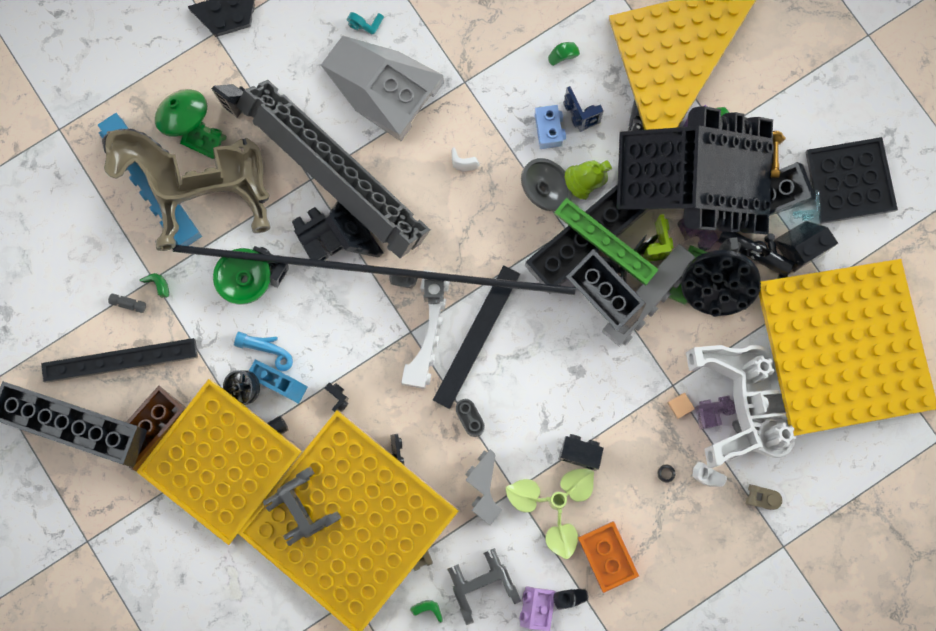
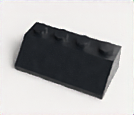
M594 249L566 276L601 315L622 334H625L638 321L646 306L644 300Z

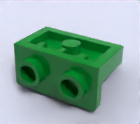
M201 122L194 130L182 136L180 144L211 159H214L213 148L219 147L221 142L227 138L226 135L222 134L221 130L205 126L204 122Z

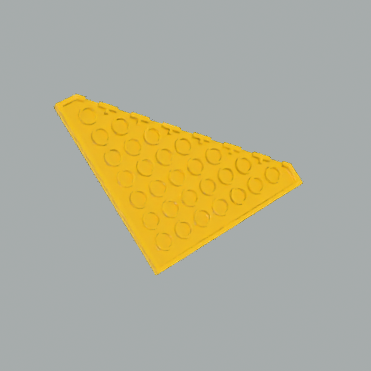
M672 0L609 15V22L644 130L676 128L680 126L687 111L696 100L700 90L704 87L711 72L720 61L724 51L731 43L756 0Z

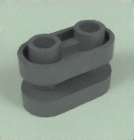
M469 399L460 400L456 404V413L465 431L471 437L482 435L485 425L474 403Z

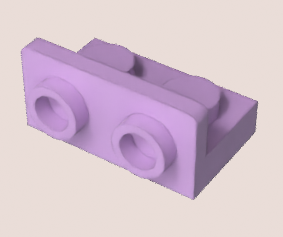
M526 586L522 596L523 607L519 617L520 626L528 629L550 631L554 607L553 597L556 591Z

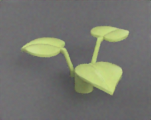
M576 469L566 473L560 482L561 488L566 493L555 492L551 497L538 498L540 488L536 482L529 479L519 480L506 486L505 490L508 500L521 512H532L536 508V502L547 501L552 509L558 511V527H551L547 531L545 541L552 552L564 559H569L576 549L578 534L573 525H561L562 509L567 503L568 495L577 502L585 501L591 496L594 485V471L590 469Z

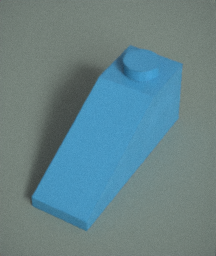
M256 359L249 371L257 376L260 384L298 404L308 386Z

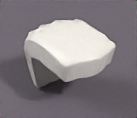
M455 147L452 148V164L456 170L467 172L478 169L480 164L476 157L459 158Z
M697 462L693 468L692 476L704 485L723 487L726 483L727 476L712 468H708L705 463Z

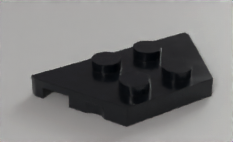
M206 0L190 5L188 9L215 37L251 27L255 0Z
M337 201L325 220L345 251L380 257L384 252L370 231Z

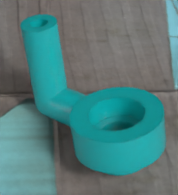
M350 12L346 20L349 22L348 25L354 30L363 29L370 34H375L384 16L378 13L371 25L354 12Z

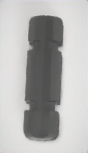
M114 293L110 294L108 298V303L114 306L118 304V307L132 311L136 309L135 311L139 313H144L146 309L145 302H136L132 298L119 297V295Z

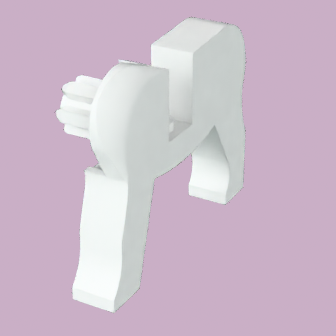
M716 345L694 347L686 352L689 371L708 367L734 380V404L742 432L704 449L708 468L722 465L727 459H733L749 451H756L773 458L783 457L790 453L796 437L793 436L794 428L789 426L785 420L787 419L786 412L760 415L767 412L766 409L769 405L767 398L781 394L771 350L760 345H752L743 349Z

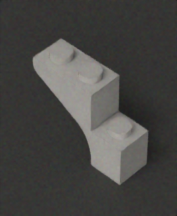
M490 449L488 452L484 450L478 458L479 464L476 467L471 466L465 474L468 477L466 481L484 495L482 498L478 496L472 503L474 507L472 511L489 525L502 512V509L493 501L490 493L495 462V453Z

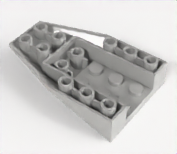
M346 36L340 38L321 64L322 68L356 112L399 141H402L412 127V120L430 96L434 97L444 84V76L399 51Z

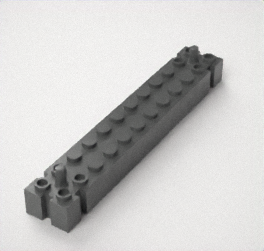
M266 80L259 83L257 88L252 86L243 91L236 107L244 115L252 116L255 126L267 134L271 140L281 147L285 153L296 161L298 165L310 174L312 178L381 242H387V249L402 258L411 249L413 250L421 245L431 229L421 220L416 221L413 218L414 214L287 96L284 94L280 95L278 93L279 89L274 84Z

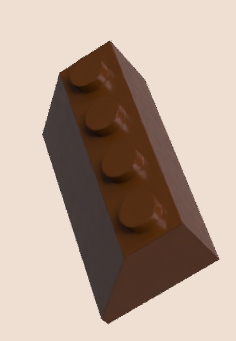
M159 385L126 421V423L148 430L134 468L129 467L136 472L186 408Z

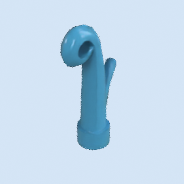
M238 331L234 341L235 347L249 348L278 355L275 360V366L280 371H287L293 365L292 356L288 351L270 343L277 341V337H253ZM286 359L287 363L282 365L280 361Z

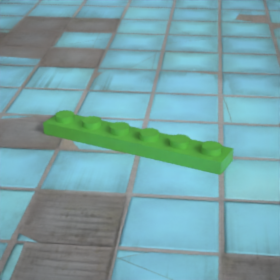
M568 198L554 212V215L645 286L658 272L659 269Z

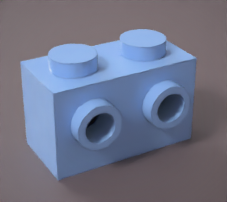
M558 105L535 108L534 114L540 149L561 147L563 140H566L565 129H561L560 123L563 122L562 111L558 110Z

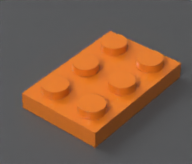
M614 521L577 537L603 593L639 577Z

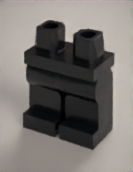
M316 207L307 212L311 220L306 224L301 217L292 220L294 232L310 259L326 260L329 258L319 240L323 242L331 256L344 249L326 222L325 215L321 214Z

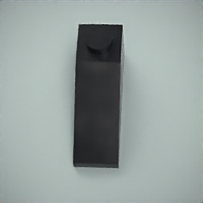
M234 84L214 85L211 89L222 107L238 118L242 111L236 106L245 88L242 86L238 88Z

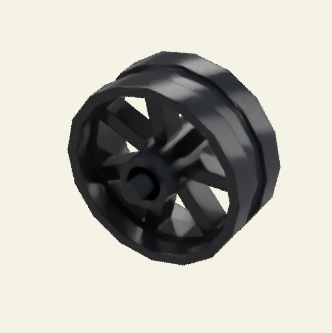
M236 370L230 372L225 377L223 389L237 400L241 394L243 401L241 403L248 405L258 398L260 383L253 372L249 370ZM238 374H240V381L236 378Z

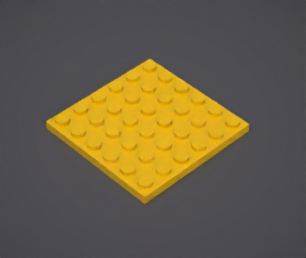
M208 379L137 470V473L227 545H230L302 451L217 383Z

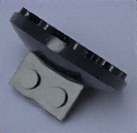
M714 250L697 256L686 266L682 274L681 288L684 298L694 309L713 317L726 316L746 310L756 300L761 288V278L756 265L746 256L729 250Z

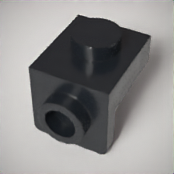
M329 382L325 389L339 400L332 410L334 412L336 410L342 412L349 403L347 401L349 398L343 394L344 389L337 383L332 385Z

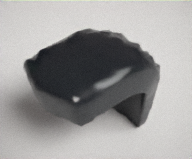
M570 589L555 592L553 597L555 606L558 610L578 606L588 601V592L586 589Z

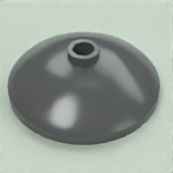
M537 158L530 161L524 167L521 174V184L528 199L537 207L546 211H556L566 198L569 200L572 198V192L566 185L565 170L557 163L549 159Z

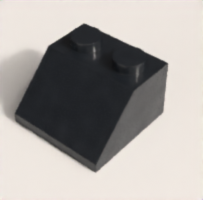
M570 434L569 437L565 436L558 460L597 471L600 468L604 447H601L597 441L589 440L584 442L581 441L580 436Z

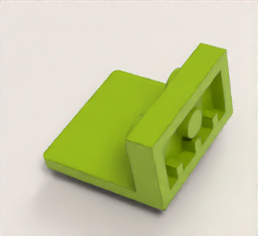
M660 214L655 222L659 243L650 244L642 255L648 262L666 259L671 253V249L674 248L673 240L671 237L669 238L667 231L670 229L669 221L664 218V214Z

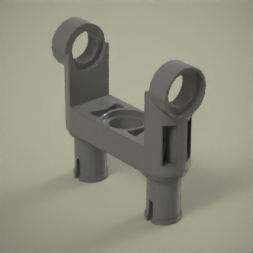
M311 467L298 473L294 479L279 487L277 493L263 501L264 506L270 504L265 507L269 512L280 504L285 503L297 522L298 527L283 535L284 540L293 536V538L286 542L289 546L303 537L309 538L324 527H328L341 519L338 511L313 523L296 495L294 489L310 480L309 477L315 474Z
M495 548L490 550L493 558H491L488 551L483 553L491 570L475 579L465 581L459 564L454 566L456 574L452 567L447 569L453 581V592L459 603L460 612L466 625L472 624L474 621L471 616L472 610L465 594L497 580H502L506 592L512 598L514 605L522 602L504 564L501 565Z

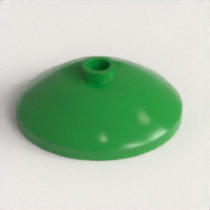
M192 89L179 90L170 94L161 102L156 111L155 125L162 134L170 137H177L191 132L203 121L207 113L208 106L205 97L199 91Z
M238 248V249L231 250V251L258 253V252H256V251H254V250H252V249H248V248ZM221 257L213 272L215 289L224 300L232 304H250L261 298L267 291L270 284V267L267 262ZM244 277L248 278L246 282H242Z

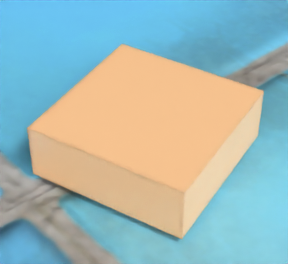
M686 393L667 402L677 419L695 409Z

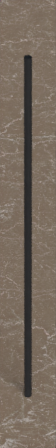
M176 245L173 248V252L569 295H575L576 287L184 245Z

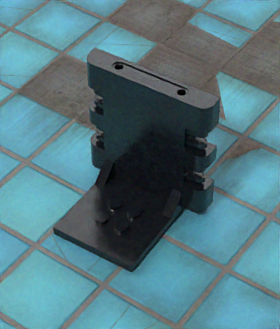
M700 106L690 110L687 127L620 132L617 209H684V224L689 229L716 230L717 228L723 232L741 231L748 234L769 235L774 119L749 117L744 121L743 113L731 112L721 116V109Z

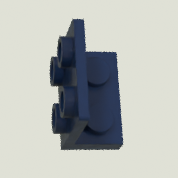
M571 86L566 87L563 104L566 111L571 112V121L574 127H578L581 132L601 123L604 112L601 104L598 106L591 105L583 112Z

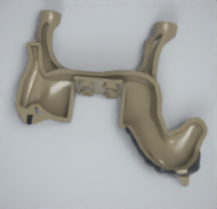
M132 128L108 131L102 138V145L106 154L104 169L108 176L117 179L124 174L130 165L136 162L147 177L149 187L159 203L163 220V232L155 241L158 251H167L176 246L174 235L179 230V225L175 218L176 206L190 199L214 192L235 193L247 202L254 216L251 224L253 233H263L271 228L267 219V210L263 203L268 201L270 195L263 185L264 165L259 147L250 139H240L230 146L213 148L216 168L210 167L200 173L188 171L185 175H182L181 181L175 154H169L168 150L163 149L159 143L144 132H139Z

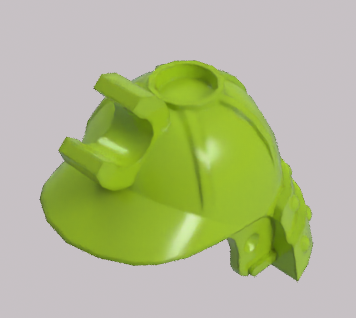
M592 160L580 165H572L565 171L566 185L574 196L587 200L593 190L607 183V171L613 168L608 160L601 164Z

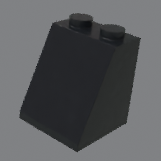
M804 221L773 240L782 255L795 262L792 268L793 272L821 257L839 244L828 227L809 221Z

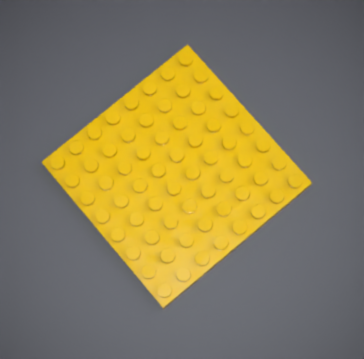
M902 259L761 281L760 303L788 425L794 428L793 436L936 409V396Z
M336 410L266 499L277 493L279 487L294 479L298 473L311 467L315 474L309 477L310 480L294 489L296 495L313 523L338 511L341 519L328 527H324L309 538L303 537L289 546L286 542L293 538V536L284 540L283 535L298 527V524L287 505L282 503L269 512L265 507L270 504L264 506L262 502L238 534L351 631H363L459 510L340 411Z

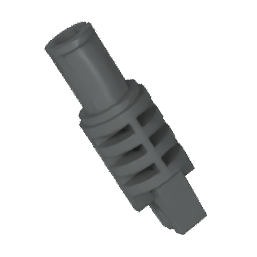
M737 237L729 238L721 244L719 250H729L738 253L741 243L738 242Z

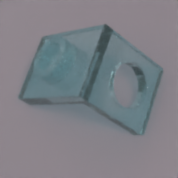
M815 190L817 209L793 212L795 219L802 218L803 221L813 220L816 216H821L818 190Z

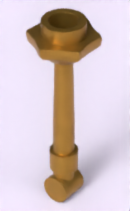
M773 131L771 178H779L780 173L778 145L786 139L780 131Z

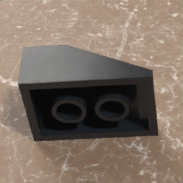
M796 162L780 169L779 178H771V208L769 216L816 199L802 163Z

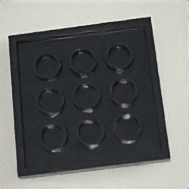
M882 137L806 150L805 153L813 191L816 196L815 201L820 224L898 210Z

